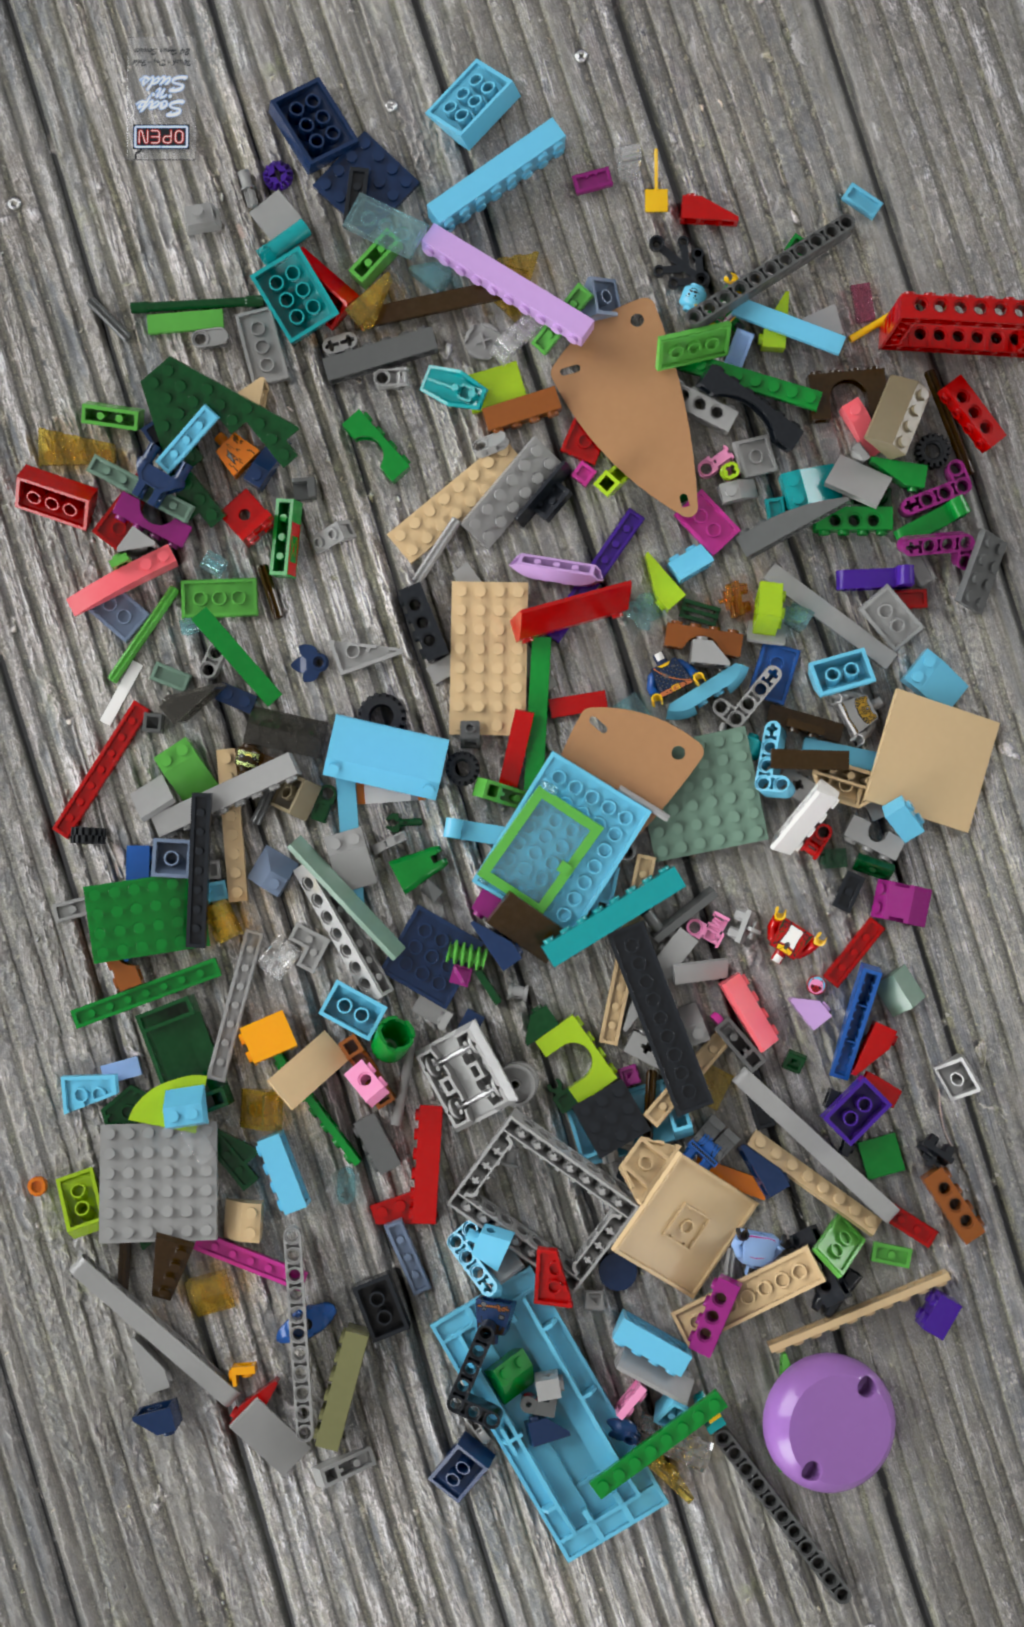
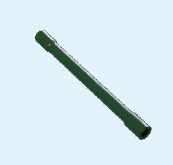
M261 295L130 303L132 314L265 306V301Z

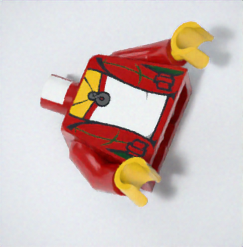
M779 906L775 908V913L767 925L769 945L776 949L770 958L771 960L780 965L785 956L793 960L795 958L801 959L826 943L827 937L824 940L819 939L822 932H818L816 937L785 918L786 909L784 913H778Z

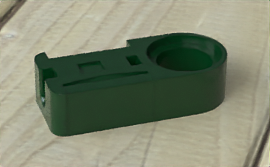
M322 786L310 815L311 819L327 823L325 819H327L330 812V805H334L337 797V790L334 786ZM326 788H331L334 792L333 797L330 799H326L323 796V791Z

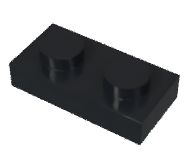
M847 870L831 905L850 913L866 878Z

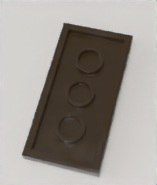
M510 890L486 919L489 925L544 963H547L549 960L541 948V945L544 944L543 940L552 935L553 937L561 934L559 931L563 929V927Z

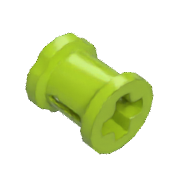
M731 461L724 464L720 468L719 473L723 480L730 481L739 475L740 469L738 464ZM729 467L732 468L731 472L733 473L731 475H727L728 471L726 469Z

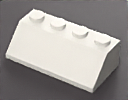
M820 779L776 832L770 848L791 855L794 850L798 852L804 844V838L806 836L809 838L816 830L814 826L818 822L821 824L828 815L826 812L829 808L834 809L838 804L840 792L823 779Z

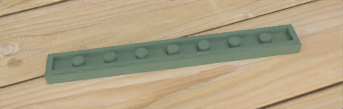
M301 835L287 847L392 961L405 950L406 947Z

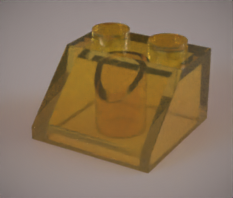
M222 899L208 907L207 923L212 924L214 928L212 934L217 942L220 941L223 944L244 934L228 899Z
M241 1088L240 1127L260 1131L282 1130L284 1101L274 1089Z
M226 1269L190 1278L185 1283L190 1304L198 1317L236 1307Z

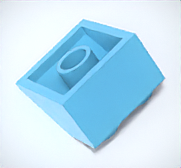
M693 544L685 549L686 553L681 556L676 554L668 559L670 562L667 564V568L677 585L711 567L714 559L702 544L698 546Z
M205 1085L166 1090L163 1104L164 1125L166 1129L209 1124Z

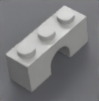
M855 814L851 815L841 836L845 837L844 841L852 845L857 843L862 846L861 849L870 854L875 852L879 854L878 858L888 863L890 860L896 861L904 846V841L891 832H885L883 838L875 842L868 835L871 822Z

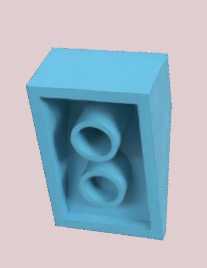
M928 648L919 655L900 679V682L917 695L952 707L969 687L941 658Z

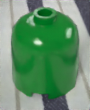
M388 1016L383 1019L371 1041V1049L375 1057L385 1063H395L402 1059L414 1042L415 1031L409 1021H403L398 1016Z

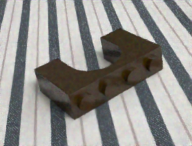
M870 366L866 370H860V368L856 367L843 372L840 369L830 370L829 373L813 371L808 374L806 387L823 392L817 412L808 410L810 424L829 423L832 418L830 392L835 386L840 384H852L860 389L864 396L865 408L872 419L886 386L885 368Z

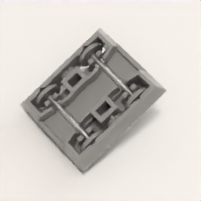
M476 1019L414 1052L457 1133L519 1101L514 1088ZM442 1070L444 1071V1073H445V1075H446L444 1078H443L442 1075H441V1074H442ZM455 1093V1094L457 1095L458 1099H457V1098H453L452 1094Z

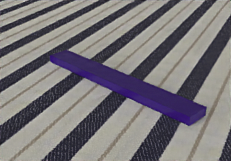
M631 508L625 513L591 562V564L597 565L601 570L603 579L645 520L643 516ZM600 583L587 587L575 586L568 597L596 590ZM568 629L546 634V636L551 637L553 641L559 644Z

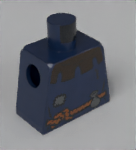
M480 1295L476 1299L477 1330L484 1319L493 1320L496 1323L497 1330L491 1344L495 1345L498 1344V1336H504L509 1331L517 1301L502 1298L492 1299ZM482 1328L484 1333H491L490 1329Z

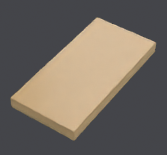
M324 1030L270 1077L267 1082L287 1106L293 1110L348 1060L341 1048Z

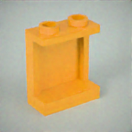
M283 1010L239 1028L241 1034H238L242 1045L246 1044L249 1050L245 1052L249 1063L254 1062L255 1066L287 1050L298 1048Z

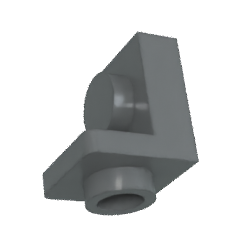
M479 721L460 722L461 748H480Z

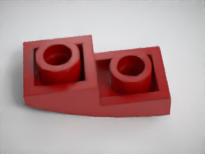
M866 1071L864 1077L892 1104L891 1108H894L902 1091L880 1077Z

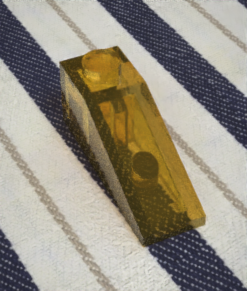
M388 271L345 309L347 315L362 332L372 328L379 316L393 281Z

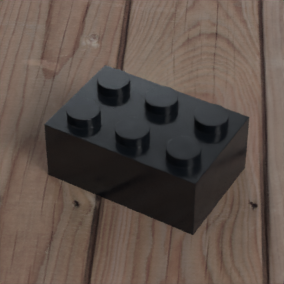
M390 1269L353 1284L354 1296L373 1343L410 1329L411 1323Z

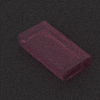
M870 282L851 285L850 292L856 324L875 321L876 317Z

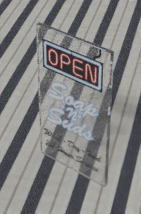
M128 37L127 161H196V37Z

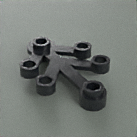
M654 235L649 241L651 251L660 252L675 264L671 266H655L653 274L656 278H661L664 274L686 273L690 276L680 279L671 277L668 281V287L671 290H676L679 286H687L691 283L699 284L704 288L709 286L710 276L703 270L702 258L704 252L701 248H695L692 252V258L695 260L696 266L695 271L689 264V239L686 236H680L677 241L681 258L664 245L665 241L662 236ZM685 240L686 244L681 245L680 241ZM655 242L660 244L658 248L653 246ZM700 252L701 256L696 257L694 253ZM661 269L663 273L657 274L656 270ZM702 278L704 282L698 283L697 279ZM676 281L677 285L672 286L670 282Z

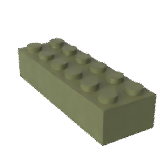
M349 1322L347 1328L343 1327L339 1343L342 1344V1347L338 1346L334 1362L337 1365H333L329 1381L332 1384L328 1383L323 1399L327 1403L323 1402L318 1418L322 1421H318L313 1439H317L315 1443L317 1447L338 1452L370 1335L365 1326Z

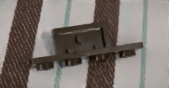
M774 704L769 706L766 717L767 723L777 721L782 727L788 728L789 732L795 734L800 732L806 733L807 737L812 739L820 737L839 742L844 728L842 723Z

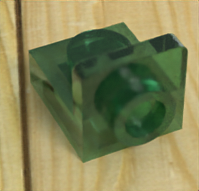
M846 848L824 849L819 856L820 865H823L824 869L848 867Z

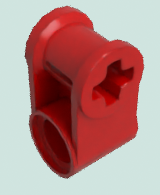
M817 824L814 827L816 828L814 833L803 841L804 844L800 851L804 850L816 860L832 836V828L828 824ZM822 826L827 829L825 837L818 835V830Z

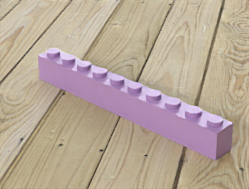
M433 223L422 238V250L427 256L435 257L442 265L453 268L457 274L466 276L475 285H481L491 295L499 296L506 304L517 307L521 313L530 315L539 324H545L555 334H561L566 337L570 343L582 346L594 330L595 320L439 225Z

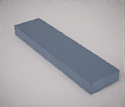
M400 1217L384 1224L386 1233L413 1295L415 1296L431 1289L432 1285L403 1218Z

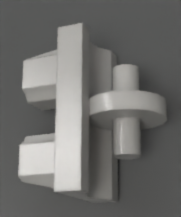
M737 909L734 919L741 921L740 928L730 926L727 935L744 945L746 937L752 940L755 933L760 935L762 931L757 930L759 922L754 920L756 913L748 909L746 911Z

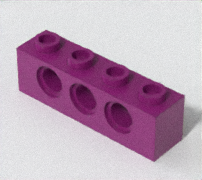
M722 1273L718 1278H714L710 1287L713 1289L711 1296L707 1294L703 1306L706 1308L703 1313H699L696 1319L697 1329L696 1331L692 1330L688 1341L691 1342L689 1345L690 1349L708 1358L712 1356L743 1283ZM717 1293H723L726 1296V1301H720L717 1298ZM709 1311H716L719 1318L713 1319L709 1315ZM702 1329H709L711 1336L703 1335Z

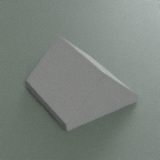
M132 526L118 545L117 552H126L130 557L146 555L160 548V546Z
M957 1053L933 1067L951 1101L983 1090L968 1061L962 1054Z

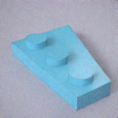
M118 1074L61 1076L64 1115L118 1094Z

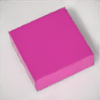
M582 460L570 477L586 488L597 471Z

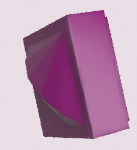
M454 964L449 982L468 987L473 968L469 969L466 966L462 967L459 964Z
M637 1064L617 1069L620 1080L623 1079L627 1087L642 1082Z

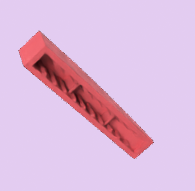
M166 544L112 571L66 600L76 617L179 565L169 545Z

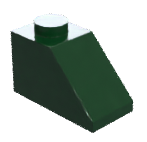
M540 1003L531 1009L533 1013L529 1017L525 1039L527 1046L559 1025V1022L546 1004L542 1006Z

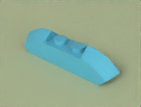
M734 663L700 686L669 704L666 719L682 720L698 714L695 706L701 708L709 703L707 699L711 696L719 697L725 693L724 688L729 693H732L745 679L749 667Z

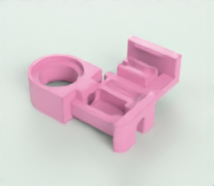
M723 445L722 451L712 458L710 456L706 457L698 464V475L703 479L711 478L719 472V469L724 464L731 462L730 459L734 462V455L729 452V448L726 445ZM709 465L712 471L704 474L701 472V467ZM731 467L726 469L728 471L727 475H731L733 473L731 472ZM739 472V475H738L736 478H734V479H732V480H730V481H733V480L737 479L739 476H741L740 472Z
M714 911L712 921L707 924L699 919H691L686 923V931L698 940L703 938L714 944V948H718L724 937V933L720 935V932L724 931L730 918ZM692 922H697L700 925V930L697 933H692L689 929V925Z

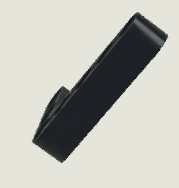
M484 1319L478 1327L448 1397L447 1407L451 1412L488 1429H496L500 1425L503 1416L502 1409L498 1405L470 1393L497 1330L496 1323L493 1320ZM482 1328L490 1329L491 1333H484ZM476 1345H479V1346H481L484 1350H483V1351H478V1350H476L475 1346H476ZM473 1363L476 1368L472 1369L467 1364ZM461 1380H464V1381H466L469 1385H468V1386H464V1385H462V1384L460 1383V1381H461ZM453 1398L460 1399L461 1403L454 1402ZM471 1406H476L479 1411H473ZM493 1414L497 1419L493 1420L488 1415Z

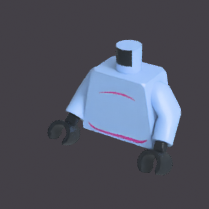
M736 1228L737 1234L731 1242L737 1259L742 1264H746L745 1275L757 1270V1267H763L773 1262L782 1251L790 1249L794 1245L793 1237L787 1240V1235L785 1234L781 1236L779 1241V1238L772 1233L749 1230L747 1228Z

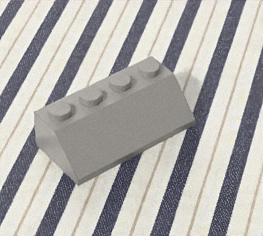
M626 1346L620 1347L614 1359L617 1370L685 1406L687 1405L694 1384L690 1371L685 1370L682 1377L678 1375L672 1376L665 1371L664 1367L660 1365L656 1367L649 1363L648 1358L636 1356Z

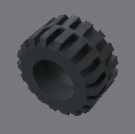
M375 693L373 696H368L358 709L357 719L371 722V714L376 708L381 706L387 707L392 711L394 717L390 726L401 729L405 728L407 721L406 711L401 702L391 694Z

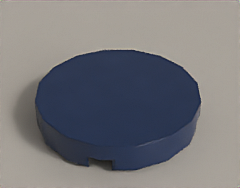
M610 1252L600 1262V1280L610 1290H626L636 1280V1265L615 1252Z

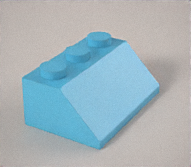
M864 647L808 663V675L812 687L820 698L876 682Z
M337 979L318 1014L370 1041L388 1007Z

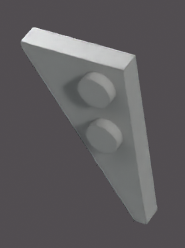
M335 640L329 641L341 676L404 654L403 649L396 647Z

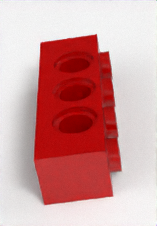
M961 374L937 392L941 402L947 406L953 418L959 422L963 431L969 435L975 447L981 453L989 450L1007 436Z

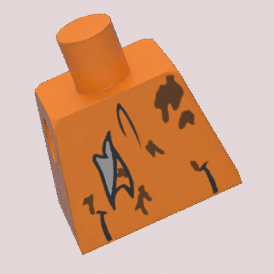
M220 432L214 439L220 445L216 453L236 480L251 466L260 453L256 447L236 433L228 438L223 432Z

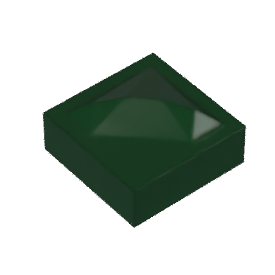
M789 1049L781 1067L800 1074L807 1056Z

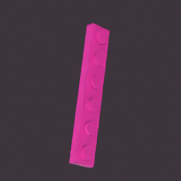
M218 1237V1240L196 1241L193 1249L286 1286L285 1263L221 1237ZM296 1269L291 1270L289 1273L292 1278L300 1276V1272ZM304 1271V1283L309 1273L307 1271Z

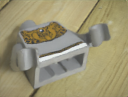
M844 691L828 695V697L834 698V703H831V705L835 707L850 737H852L850 741L856 740L857 746L855 748L860 747L871 736L876 727V720L879 718L876 710L884 707L881 698L878 696L870 701L866 694L861 695V693L854 691Z

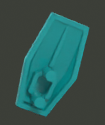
M430 364L419 389L448 407L481 410L488 392L487 388L462 370Z

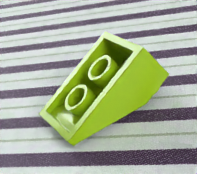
M89 1167L55 1179L67 1233L73 1239L99 1231V1183L94 1168Z

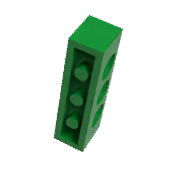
M844 507L813 525V533H819V536H829L830 533H838V536H848L849 533H857V536H867L868 533H876V536H886L893 530V507H877V509L872 507ZM831 517L838 520L837 526L830 524L829 519ZM850 517L857 520V526H852L849 523ZM868 518H874L876 526H871L868 523Z

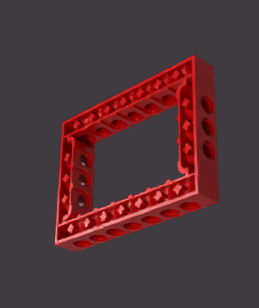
M906 291L901 293L879 327L878 350L1024 358V299L1016 300L1015 297L996 299L995 296L976 298L975 295L957 297L952 293L939 296L933 292H927L922 295L916 294L913 291ZM916 304L922 305L923 311L917 310ZM935 305H940L943 308V312H938L935 309ZM955 306L961 307L963 313H958L955 310ZM975 307L981 308L983 314L976 313ZM995 308L1002 310L1003 315L996 314ZM1016 309L1022 312V317L1016 315ZM915 333H920L923 339H917ZM934 334H939L942 340H936ZM953 335H958L961 341H955ZM972 336H977L980 342H974ZM991 337L997 338L999 343L994 344L991 341ZM1010 338L1016 339L1017 345H1013L1010 342Z

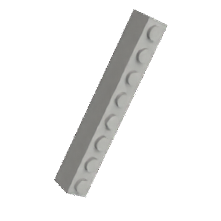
M287 752L202 793H213L212 816L215 814L220 816L229 812L228 808L234 805L237 808L246 804L245 800L249 798L254 800L263 796L262 792L269 790L271 792L279 789L280 784L284 782L289 784L298 779L297 776L302 773L293 753ZM192 797L161 811L151 818L159 838L171 839L178 835V831L184 830L185 832L190 830Z

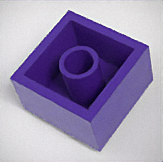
M933 1287L932 1290L926 1293L923 1306L917 1309L915 1321L925 1331L944 1340L962 1306L953 1297Z

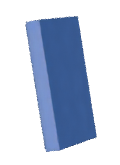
M762 644L749 688L766 667L776 665L781 669L782 677L764 700L784 706L801 651L787 646ZM770 669L768 671L769 677L765 679L763 676L761 680L770 686L772 683L769 680L772 677L776 678L778 676L776 674L777 669L773 671ZM762 683L757 684L755 687V692L758 694H763L766 691V686Z

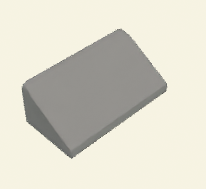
M753 620L748 621L746 631L748 642L785 646V624L781 625V629H777L775 636L753 634Z

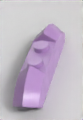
M520 553L509 564L517 573L527 578L544 582L550 581L563 585L587 587L604 581L601 570L594 564Z

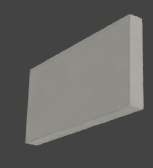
M266 306L235 314L251 382L260 377H265L268 385L290 380L275 317L269 307Z
M258 1397L229 1425L230 1429L282 1476L311 1448L307 1442L299 1441L296 1432Z

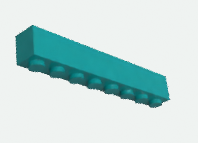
M666 865L658 870L659 874L652 877V875H649L642 880L643 884L638 887L635 885L625 890V895L613 897L609 900L610 904L603 907L601 905L593 910L594 914L589 917L586 915L576 920V925L572 927L568 925L559 931L561 934L553 937L552 935L543 940L544 944L541 945V948L551 965L556 967L686 887L675 866L669 867Z

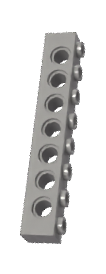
M303 865L294 869L293 872L360 991L374 1000H378L394 990L392 984L356 921Z

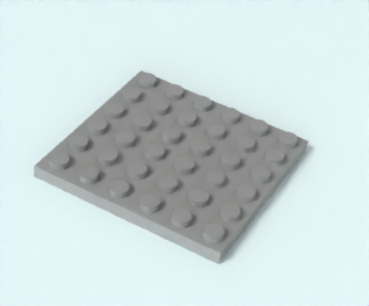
M209 1121V1124L198 1125L196 1133L166 1129L165 1127L146 1123L100 1125L99 1244L155 1242L157 1232L188 1241L218 1240L217 1121Z

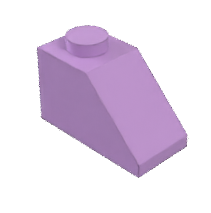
M789 997L787 999L811 1030L817 1029L832 1017L829 1013L831 1009L824 1001L821 1003L819 1000Z

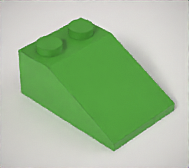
M187 737L154 757L155 762L183 801L191 798L192 792L202 793L219 785L193 743Z

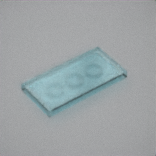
M361 192L342 225L344 229L409 260L412 259L428 228V224Z

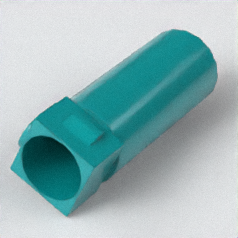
M299 219L268 243L262 245L256 252L262 262L268 265L310 237L312 233L306 223Z

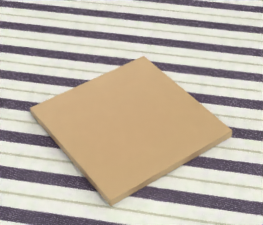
M898 688L895 689L863 800L884 806L902 795L906 801H911L915 808L914 812L916 814L920 813L923 819L968 833L1000 723Z
M678 1151L613 1244L611 1250L694 1299L730 1247L732 1240L737 1234L736 1228H743L759 1203Z

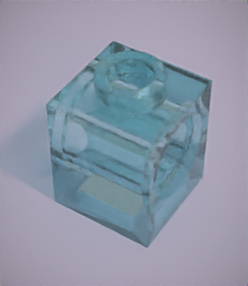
M208 550L199 567L219 579L228 562L221 556Z

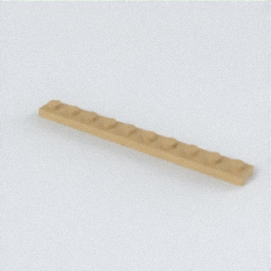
M637 854L631 886L635 885L638 887L643 884L642 880L649 875L653 877L657 857ZM640 914L624 924L622 928L640 922L644 918ZM616 958L598 1042L618 1046L629 991Z
M941 1269L839 1311L830 1318H822L766 1341L771 1353L775 1352L778 1354L784 1352L786 1347L801 1345L808 1338H818L823 1332L828 1330L830 1332L840 1328V1325L845 1323L852 1324L858 1320L857 1318L864 1315L865 1317L872 1316L876 1313V1310L881 1308L889 1309L894 1306L893 1303L908 1301L912 1298L911 1296L925 1294L932 1287H942L947 1284V1281L951 1280V1277L947 1270Z

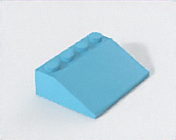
M476 58L425 114L454 141L470 151L521 96L513 80Z

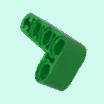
M963 494L892 533L897 541L903 536L932 534L963 518L971 512V509Z

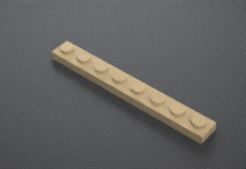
M236 748L216 750L219 784L239 775L238 765L234 763ZM234 805L228 808L229 812L221 816L229 902L249 901L242 810L241 806L235 808Z
M757 1129L753 1131L746 1146L776 1165L782 1172L787 1174L789 1179L871 1237L875 1234L882 1221L881 1218Z

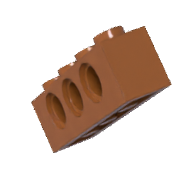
M933 1167L919 1178L962 1242L967 1245L986 1232L983 1228L985 1224L979 1215L975 1216L972 1212L974 1207L970 1201L963 1199L961 1196L963 1191L957 1183L953 1184L950 1179L952 1174L947 1167ZM946 1182L947 1189L940 1192V1184ZM957 1199V1200H958L957 1206L954 1207V1208H951V1207H950V1202H951V1200ZM968 1215V1222L961 1224L962 1216Z

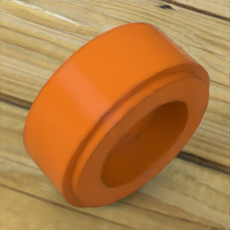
M42 1176L33 1177L27 1185L29 1193L33 1196L43 1195L48 1189L47 1180Z

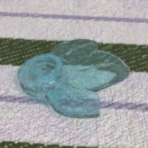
M652 593L638 595L635 601L629 602L628 610L625 611L626 615L634 620L636 626L641 630H650V621L657 620L662 616L660 608L652 604L654 600V594ZM633 607L638 609V613L633 611Z

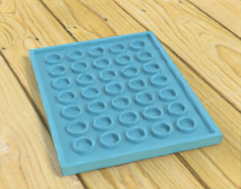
M552 750L485 860L539 785L602 825L604 829L544 912L545 916L564 928L568 925L570 927L576 925L577 919L584 915L587 916L652 811ZM541 799L491 872L539 903L560 874L556 870L562 860L568 863L590 830ZM481 865L472 882L498 898L503 899L506 893L477 875L482 867Z

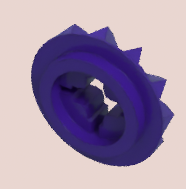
M281 160L272 161V163L266 165L263 172V180L271 190L277 191L279 189L283 191L291 185L293 171L288 163L286 164ZM276 169L279 173H283L280 179L281 182H279L277 177H273Z

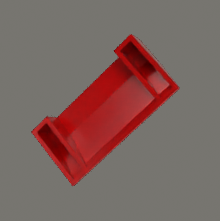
M631 580L520 610L510 620L516 643L522 641L523 644L534 641L533 638L611 616L612 619L624 616L623 613L629 607L632 587Z

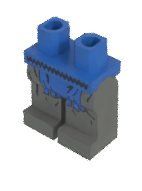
M712 1114L686 1144L687 1148L683 1154L690 1159L697 1155L701 1159L699 1164L710 1170L715 1168L741 1139L729 1128L724 1129L726 1125ZM722 1131V1133L713 1142L714 1138Z

